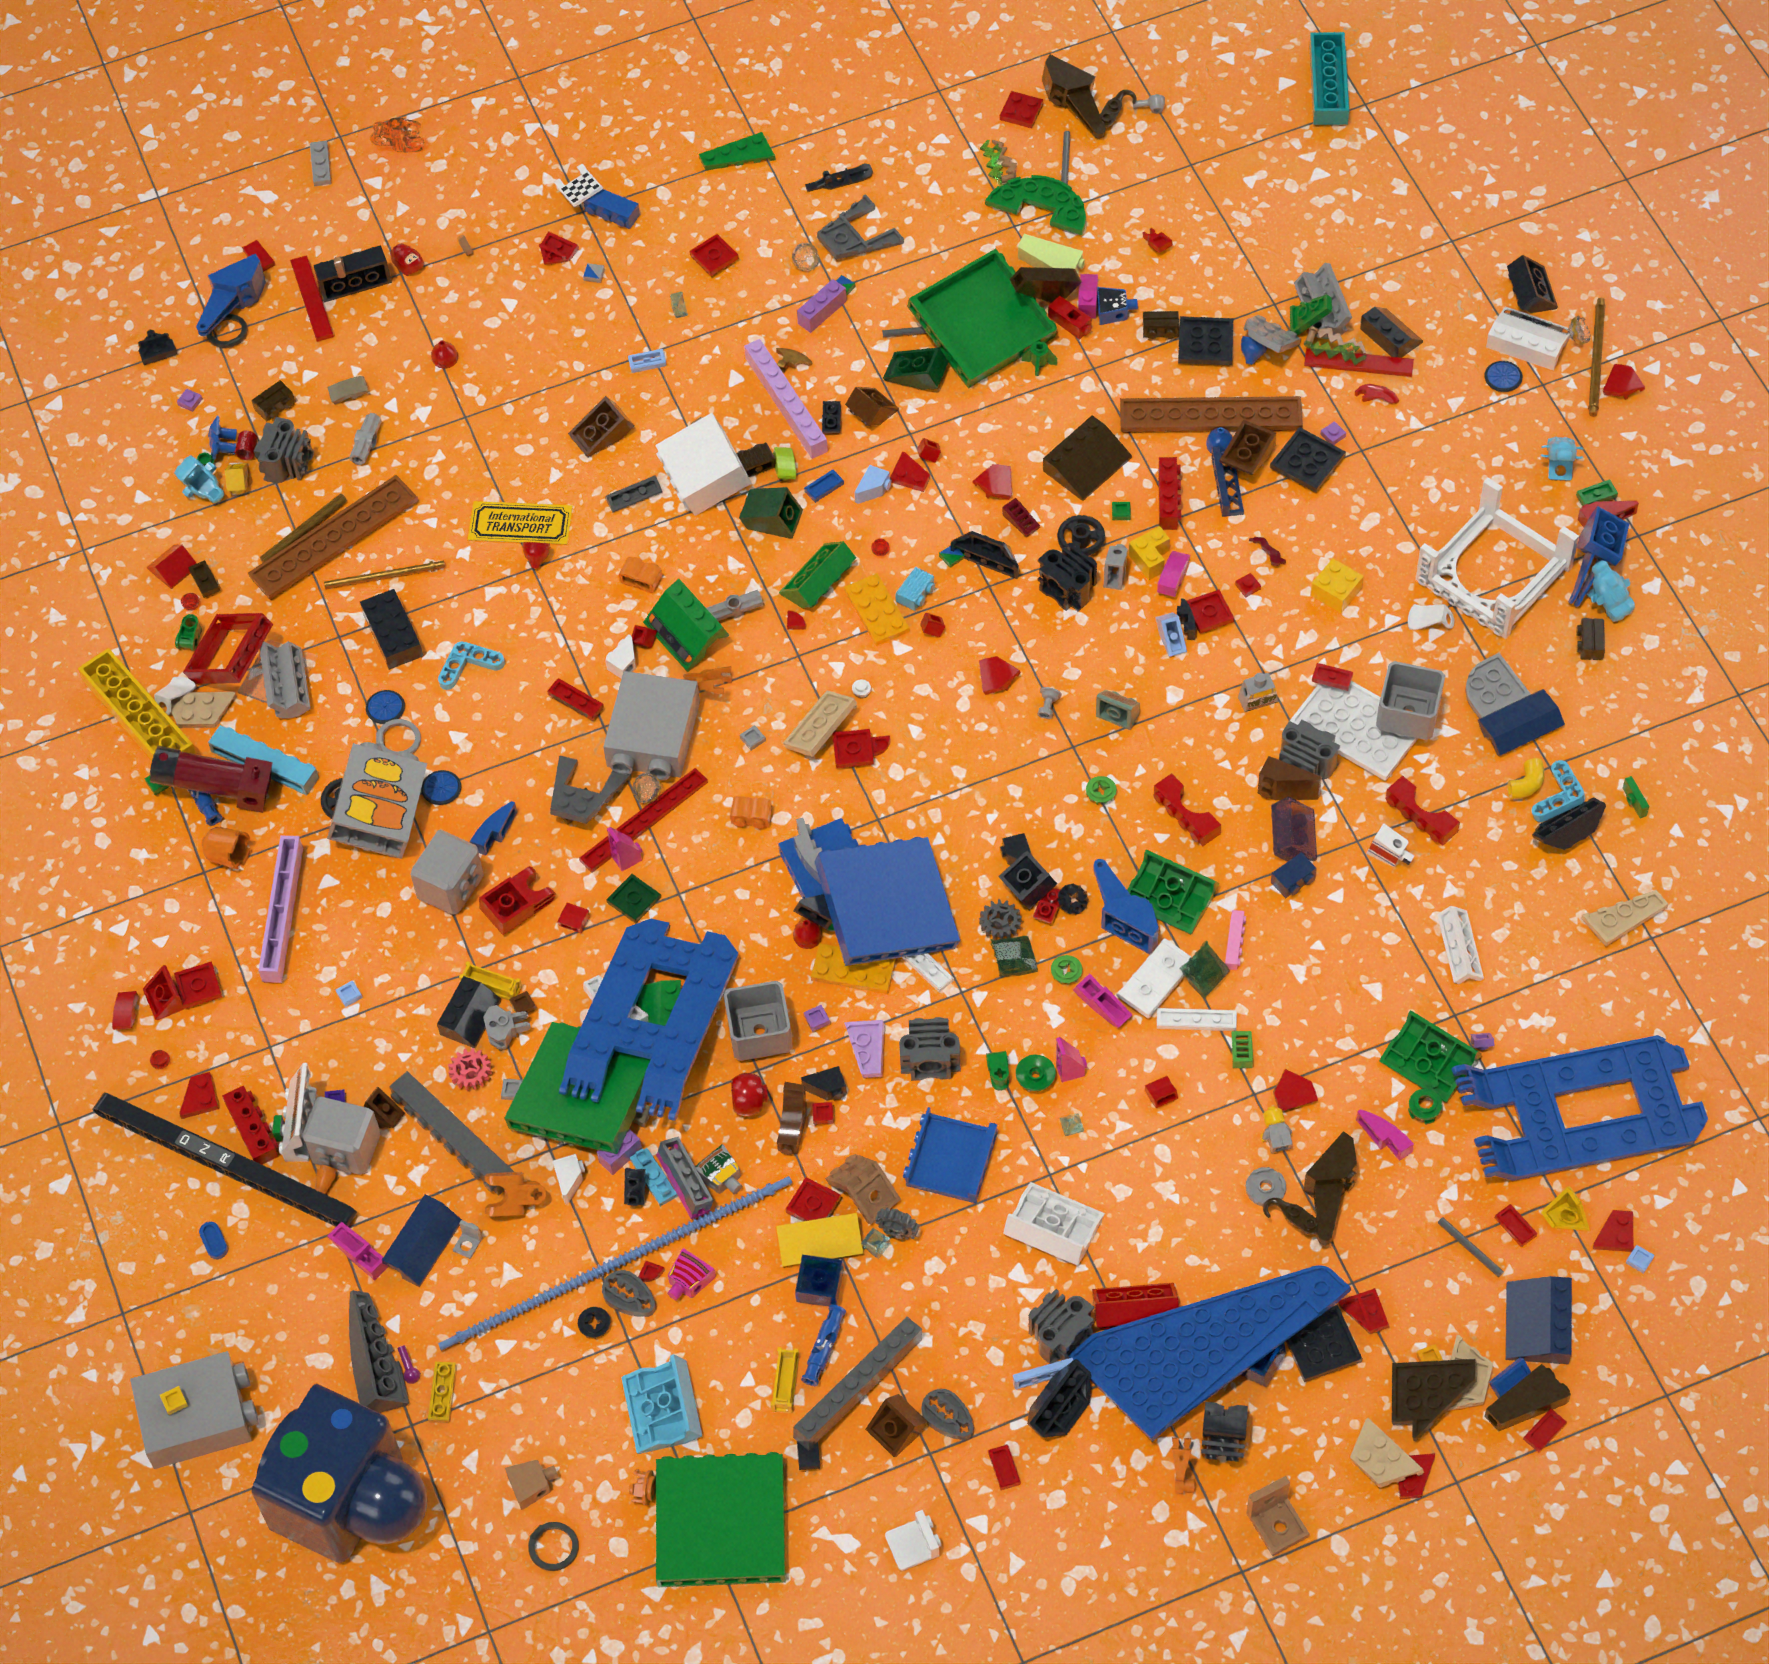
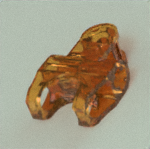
M391 118L387 123L381 121L374 123V131L370 137L373 144L392 146L395 152L402 153L423 150L424 139L417 136L421 130L419 122L405 118ZM411 126L417 127L415 130H408ZM411 142H419L420 144L412 146Z

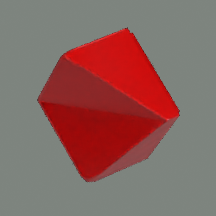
M922 438L917 448L919 457L934 463L941 453L939 443L926 438Z
M925 613L920 623L923 633L935 637H940L945 628L942 617L930 613Z
M635 625L632 633L633 644L652 648L657 630Z

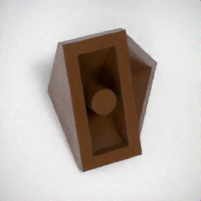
M376 1087L364 1103V1107L374 1111L379 1129L394 1128L405 1114L379 1087Z

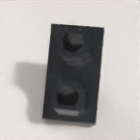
M625 1168L624 1204L633 1206L645 1204L646 1169Z

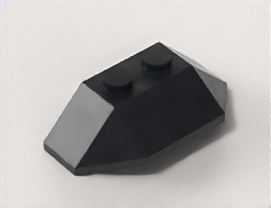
M970 531L951 541V551L954 552L955 549H959L965 555L964 559L1018 579L1019 565L1011 547L1006 543L974 531Z
M1595 797L1590 798L1588 801L1539 824L1535 832L1532 833V836L1544 844L1562 850L1571 848L1575 843L1586 839L1596 831L1606 804Z
M1075 1359L1056 1373L1031 1405L1027 1424L1041 1437L1067 1435L1090 1403L1091 1372L1080 1361Z

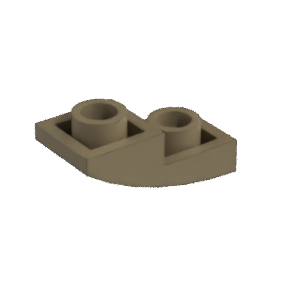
M364 376L349 378L327 387L331 401L334 404L349 397L356 399L369 392Z

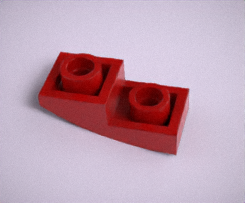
M1052 888L1039 900L1033 918L1052 924L1060 908L1058 903L1060 889Z
M137 991L118 992L113 1010V1030L132 1028L136 1018L134 1008L139 997Z

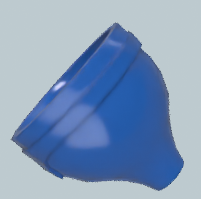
M1242 336L1241 351L1244 354L1246 363L1253 365L1258 358L1266 353L1267 347L1251 337Z
M1222 427L1212 430L1207 437V450L1212 454V447L1219 446L1220 453L1223 454L1232 440L1230 432Z

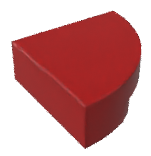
M788 610L787 629L806 630L803 617L797 612Z
M890 735L871 737L873 757L881 755L888 749Z
M645 1260L638 1277L643 1282H650L659 1278L665 1271V1268Z

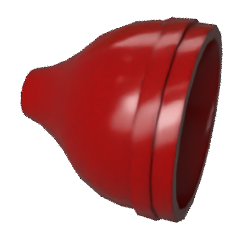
M441 340L432 349V362L438 368H450L457 363L458 352L453 344Z
M523 542V554L529 561L531 568L539 569L541 563L549 555L550 543Z
M803 919L795 925L793 939L800 948L812 949L821 942L822 929L818 924L808 919Z

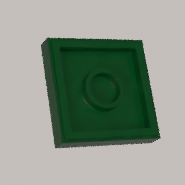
M631 874L606 901L610 906L636 924L659 901L661 894L634 874Z

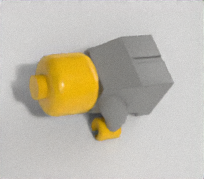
M1275 1106L1268 1107V1110L1263 1113L1264 1122L1268 1128L1260 1135L1261 1141L1269 1142L1271 1153L1291 1149L1293 1145L1291 1140L1292 1130L1285 1124L1282 1109L1275 1108Z

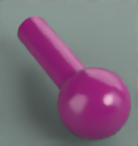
M405 1345L398 1347L397 1349L405 1368L404 1380L409 1384H414L419 1381L420 1372L413 1367Z

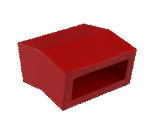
M567 902L557 923L563 928L582 933L585 924L590 918L589 910Z
M1168 1076L1145 1085V1092L1155 1108L1178 1099L1177 1090Z

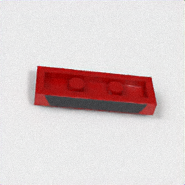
M560 678L547 690V694L592 721L604 708L603 703Z

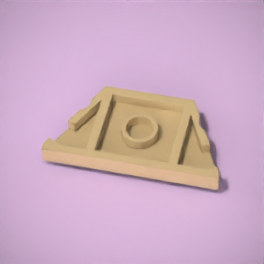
M190 692L171 700V713L178 728H216L221 721V717L228 711L231 701H235L236 693Z
M1460 1335L1456 1336L1451 1360L1476 1359L1477 1382L1448 1411L1483 1405L1493 1367V1362L1483 1357L1476 1348L1469 1346Z
M1369 1418L1365 1420L1350 1459L1379 1488L1392 1482L1405 1480L1407 1476L1416 1473L1419 1476L1424 1473L1423 1468Z

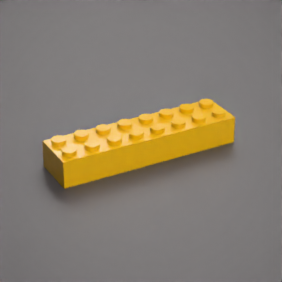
M109 648L78 668L82 681L151 760L158 745L196 754L193 743Z

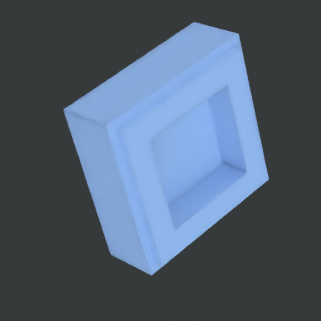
M353 980L335 990L345 1007L363 998Z
M1636 1245L1626 1260V1264L1644 1274L1655 1255Z

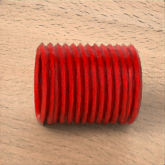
M241 431L238 436L235 455L243 460L254 458V449L257 445L258 436L252 431Z

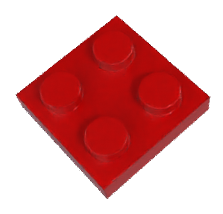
M1011 91L999 115L1000 120L1032 129L1043 106V99Z
M715 234L689 251L690 256L710 276H713L739 259L738 253L718 234Z
M1220 589L1186 600L1193 612L1195 626L1200 634L1234 622V616Z
M870 729L832 733L836 768L874 765Z
M212 961L174 973L184 1009L222 998Z
M805 1177L785 1211L803 1222L828 1218L840 1201L841 1194Z

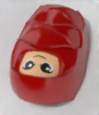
M399 243L390 252L392 263L406 276L419 271L425 264L420 253L409 245Z

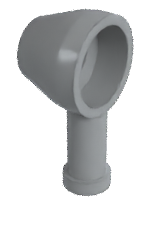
M1160 94L1151 95L1146 100L1136 101L1133 104V109L1149 106L1153 113H1161L1165 105V97Z

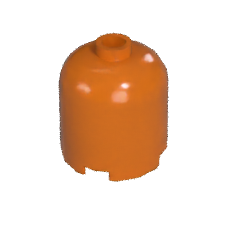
M224 827L210 829L201 842L203 854L207 860L234 869H239L238 866L240 864L244 865L251 849L247 847V840H250L248 833Z

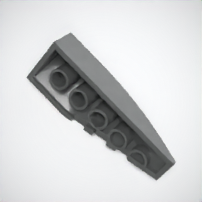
M352 1290L349 1299V1339L353 1375L359 1403L379 1413L407 1406L409 1401L399 1361L395 1362L392 1352H394L392 1345L388 1344L385 1339L386 1331L377 1320L379 1315L370 1294Z

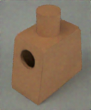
M538 1460L505 1468L521 1510L549 1494L551 1491L547 1481L558 1477L554 1465L542 1470Z

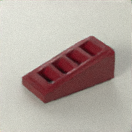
M1017 498L1012 499L1002 507V515L1025 537H1028L1040 528L1039 523Z

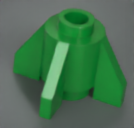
M1044 342L1033 343L1022 354V361L1032 362L1035 366V376H1039L1040 368L1044 367L1047 362L1050 365H1057L1058 358Z

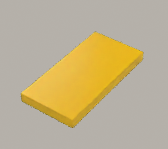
M857 1213L776 1226L782 1267L863 1254Z

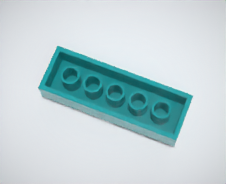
M1310 32L1309 54L1313 125H1348L1349 97L1345 32Z

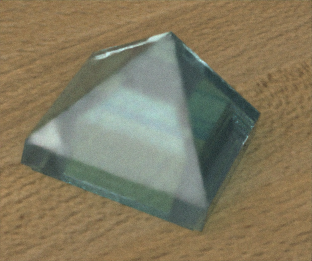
M1079 1113L1059 1118L1065 1136L1084 1132Z

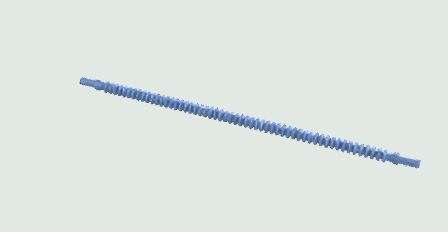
M788 1176L773 1184H766L763 1189L757 1188V1192L752 1191L750 1195L747 1193L746 1197L741 1196L740 1200L736 1198V1202L731 1201L730 1205L726 1203L725 1207L720 1206L719 1210L715 1208V1212L710 1211L709 1215L705 1213L704 1217L699 1216L698 1220L694 1218L693 1222L688 1221V1225L678 1226V1229H672L671 1233L667 1231L666 1235L662 1234L660 1238L657 1236L656 1240L651 1239L650 1243L646 1241L645 1245L640 1244L639 1248L636 1246L635 1250L630 1249L629 1253L619 1254L618 1258L613 1257L614 1260L611 1261L609 1259L608 1263L603 1262L602 1266L598 1264L597 1268L592 1267L591 1271L587 1269V1273L581 1272V1276L576 1275L574 1279L571 1277L570 1281L565 1280L564 1284L560 1282L559 1286L554 1285L553 1289L550 1287L549 1291L544 1290L543 1294L533 1295V1298H527L526 1302L522 1300V1304L517 1303L516 1307L512 1305L511 1309L506 1308V1311H500L499 1315L495 1313L494 1317L489 1316L488 1320L485 1318L484 1322L481 1323L479 1321L478 1325L473 1324V1327L470 1328L468 1326V1329L465 1331L456 1332V1335L438 1343L439 1348L442 1351L459 1342L462 1344L469 1337L474 1338L475 1334L480 1335V1332L485 1333L486 1329L491 1330L490 1327L492 1326L495 1328L496 1324L501 1325L502 1321L512 1320V1317H518L519 1313L523 1315V1311L528 1312L529 1308L533 1310L534 1306L539 1307V1304H545L546 1300L550 1302L551 1298L556 1299L555 1296L558 1295L560 1297L561 1293L566 1294L567 1290L571 1292L572 1288L577 1289L578 1285L583 1286L582 1283L585 1282L587 1284L588 1280L593 1281L594 1277L598 1279L599 1275L604 1276V1273H609V1270L615 1271V1267L620 1268L622 1264L625 1266V1263H631L632 1259L636 1261V1257L641 1258L642 1254L646 1256L647 1252L652 1253L653 1249L657 1251L658 1247L663 1248L664 1244L668 1245L670 1241L673 1243L674 1239L679 1240L680 1236L684 1238L685 1234L689 1235L691 1231L694 1233L695 1229L700 1230L701 1226L705 1228L706 1224L711 1225L712 1221L715 1223L716 1219L721 1220L722 1216L726 1218L727 1214L732 1215L733 1211L737 1212V1209L742 1210L743 1206L748 1207V1204L753 1205V1202H758L760 1198L763 1200L765 1196L774 1195L775 1191L792 1184V1180Z

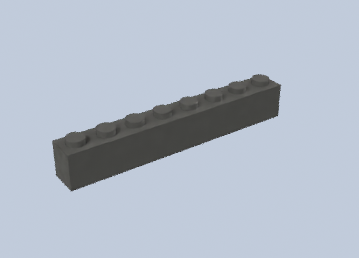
M406 1071L389 1086L392 1093L390 1095L397 1104L401 1103L409 1116L414 1115L417 1118L418 1124L423 1129L427 1128L430 1130L431 1136L437 1142L440 1140L448 1153H454L457 1156L458 1162L463 1167L468 1166L471 1169V1174L477 1180L480 1178L488 1191H494L498 1196L504 1191V1188L501 1186H492L486 1183L485 1175L488 1173L514 1171L417 1079Z
M909 1317L900 1322L793 1426V1438L809 1451L922 1340V1328Z

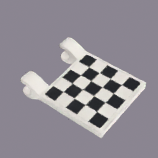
M583 164L577 166L580 176L568 184L564 185L559 178L554 181L557 190L564 195L573 207H576L603 189Z

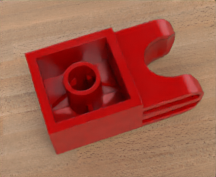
M531 866L523 869L512 878H507L479 897V909L502 935L549 905L555 898L556 893L550 887L539 891L531 890L528 887L536 878V870Z

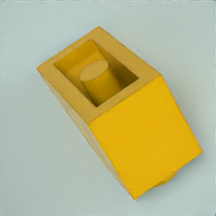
M247 463L229 464L225 469L227 491H232V494H239L246 490L248 487Z

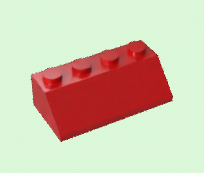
M1174 1282L1092 1289L1096 1326L1103 1329L1124 1325L1179 1308Z

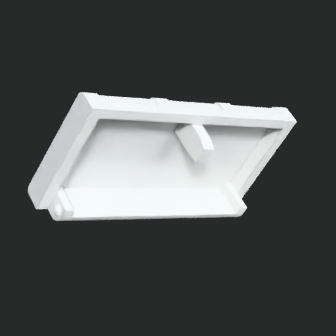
M1164 938L1123 988L1118 991L1116 996L1146 1018H1150L1192 969L1196 960Z

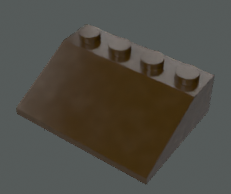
M1092 415L1043 458V472L1084 501L1132 458V455L1111 430Z

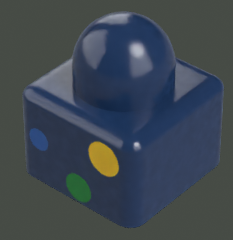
M317 1383L310 1388L299 1408L291 1411L272 1434L262 1454L256 1479L252 1486V1495L269 1530L337 1563L344 1562L351 1556L361 1538L376 1544H391L411 1535L421 1524L426 1513L428 1501L426 1487L421 1476L413 1467L403 1461L388 1418Z

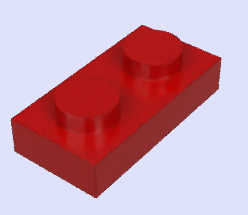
M1317 663L1312 676V682L1348 691L1354 672Z

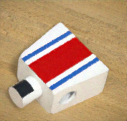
M1384 823L1366 853L1392 867L1396 865L1398 860L1409 865L1415 856L1405 850L1409 843L1408 840Z

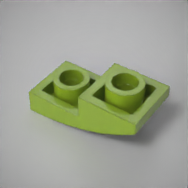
M774 447L773 455L776 460L775 471L777 477L783 480L796 479L792 448Z

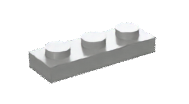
M327 141L311 142L310 152L314 186L331 184Z

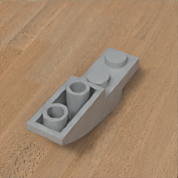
M803 817L796 819V826L799 836L794 837V847L806 870L820 883L814 861L818 853L822 851V848H816L814 839H810L809 835H812L809 823L805 824Z

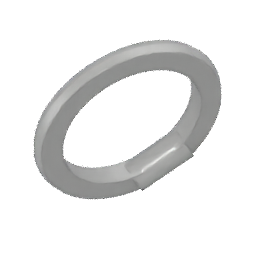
M404 719L388 721L376 732V744L382 748V751L395 755L401 752L412 754L417 750L421 742L419 729L412 722ZM405 726L413 731L415 741L410 748L404 751H392L384 746V733L391 727Z

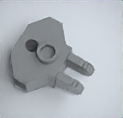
M497 1005L489 1007L483 1017L489 1043L499 1050L507 1048L512 1038L517 1037L516 1033L530 1029L531 1026L528 1022L514 1024L527 1019L528 1014L525 1011L511 1014V1011L506 1012Z

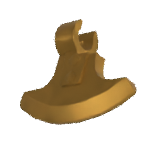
M776 348V353L783 356V359L777 363L783 373L786 371L787 366L795 368L798 364L808 366L813 364L801 352L788 348Z

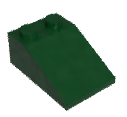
M940 347L894 352L883 379L921 390L936 389L949 362Z

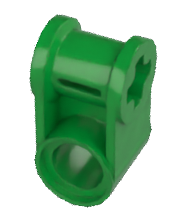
M188 614L183 617L175 639L176 649L182 647L195 651L198 647L202 628L197 616Z
M1007 1052L986 1053L992 1087L998 1091L1005 1090L1009 1086Z

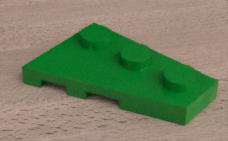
M1326 294L1313 298L1311 302L1307 303L1304 301L1299 306H1290V331L1295 332L1298 336L1332 312V297Z

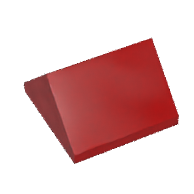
M177 544L170 547L147 566V569L172 589L190 574L188 567L197 563L183 544Z
M163 965L143 988L155 1020L163 1019L184 1010L167 966Z

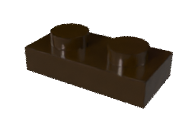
M205 560L188 567L203 598L220 591V587Z

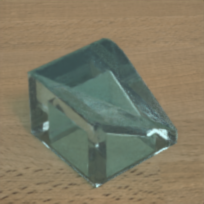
M683 292L670 294L674 316L676 318L687 316L688 312L684 303Z
M872 1228L861 1242V1245L879 1259L890 1245V1238Z

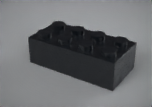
M381 245L342 256L346 274L344 278L338 277L334 259L313 265L324 303L392 283L387 260Z
M395 589L360 601L363 616L389 670L423 657L421 644Z

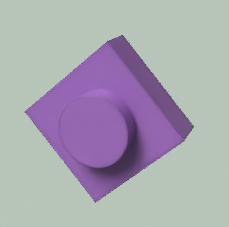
M186 388L177 400V404L193 412L202 401V396Z
M1334 421L1323 428L1320 435L1327 442L1334 445L1346 437V432Z
M822 1005L803 1012L812 1032L830 1024V1020Z
M1491 1033L1470 1034L1471 1043L1474 1048L1485 1050L1490 1046H1494V1038Z

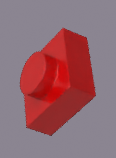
M1252 573L1235 581L1236 587L1245 598L1261 590V584Z
M832 1102L812 1103L814 1125L834 1123Z

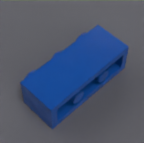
M604 189L584 201L585 211L589 214H594L606 221H611L628 229L632 227L640 216L639 203Z

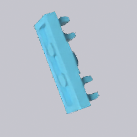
M642 1148L630 1157V1161L635 1169H646L645 1184L660 1207L678 1197L648 1148Z

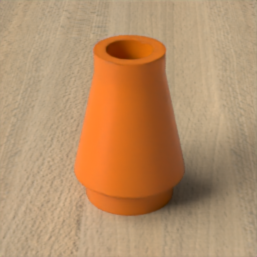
M321 1165L320 1169H317L315 1190L326 1194L336 1177V1169Z

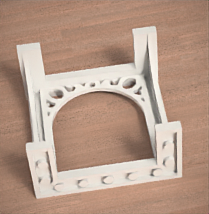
M1487 477L1483 482L1479 510L1460 531L1439 551L1434 550L1425 543L1420 547L1415 580L1420 585L1432 590L1435 595L1447 600L1452 606L1461 609L1466 615L1476 619L1481 625L1491 629L1496 635L1506 639L1510 635L1511 627L1556 578L1564 570L1569 572L1572 569L1579 535L1563 526L1559 530L1557 544H1553L1499 509L1503 487ZM1490 523L1549 560L1545 567L1521 592L1510 598L1502 593L1498 595L1496 600L1480 598L1466 590L1457 577L1456 563L1459 556ZM1450 575L1453 579L1446 581L1440 576ZM1495 605L1493 612L1490 610V608Z

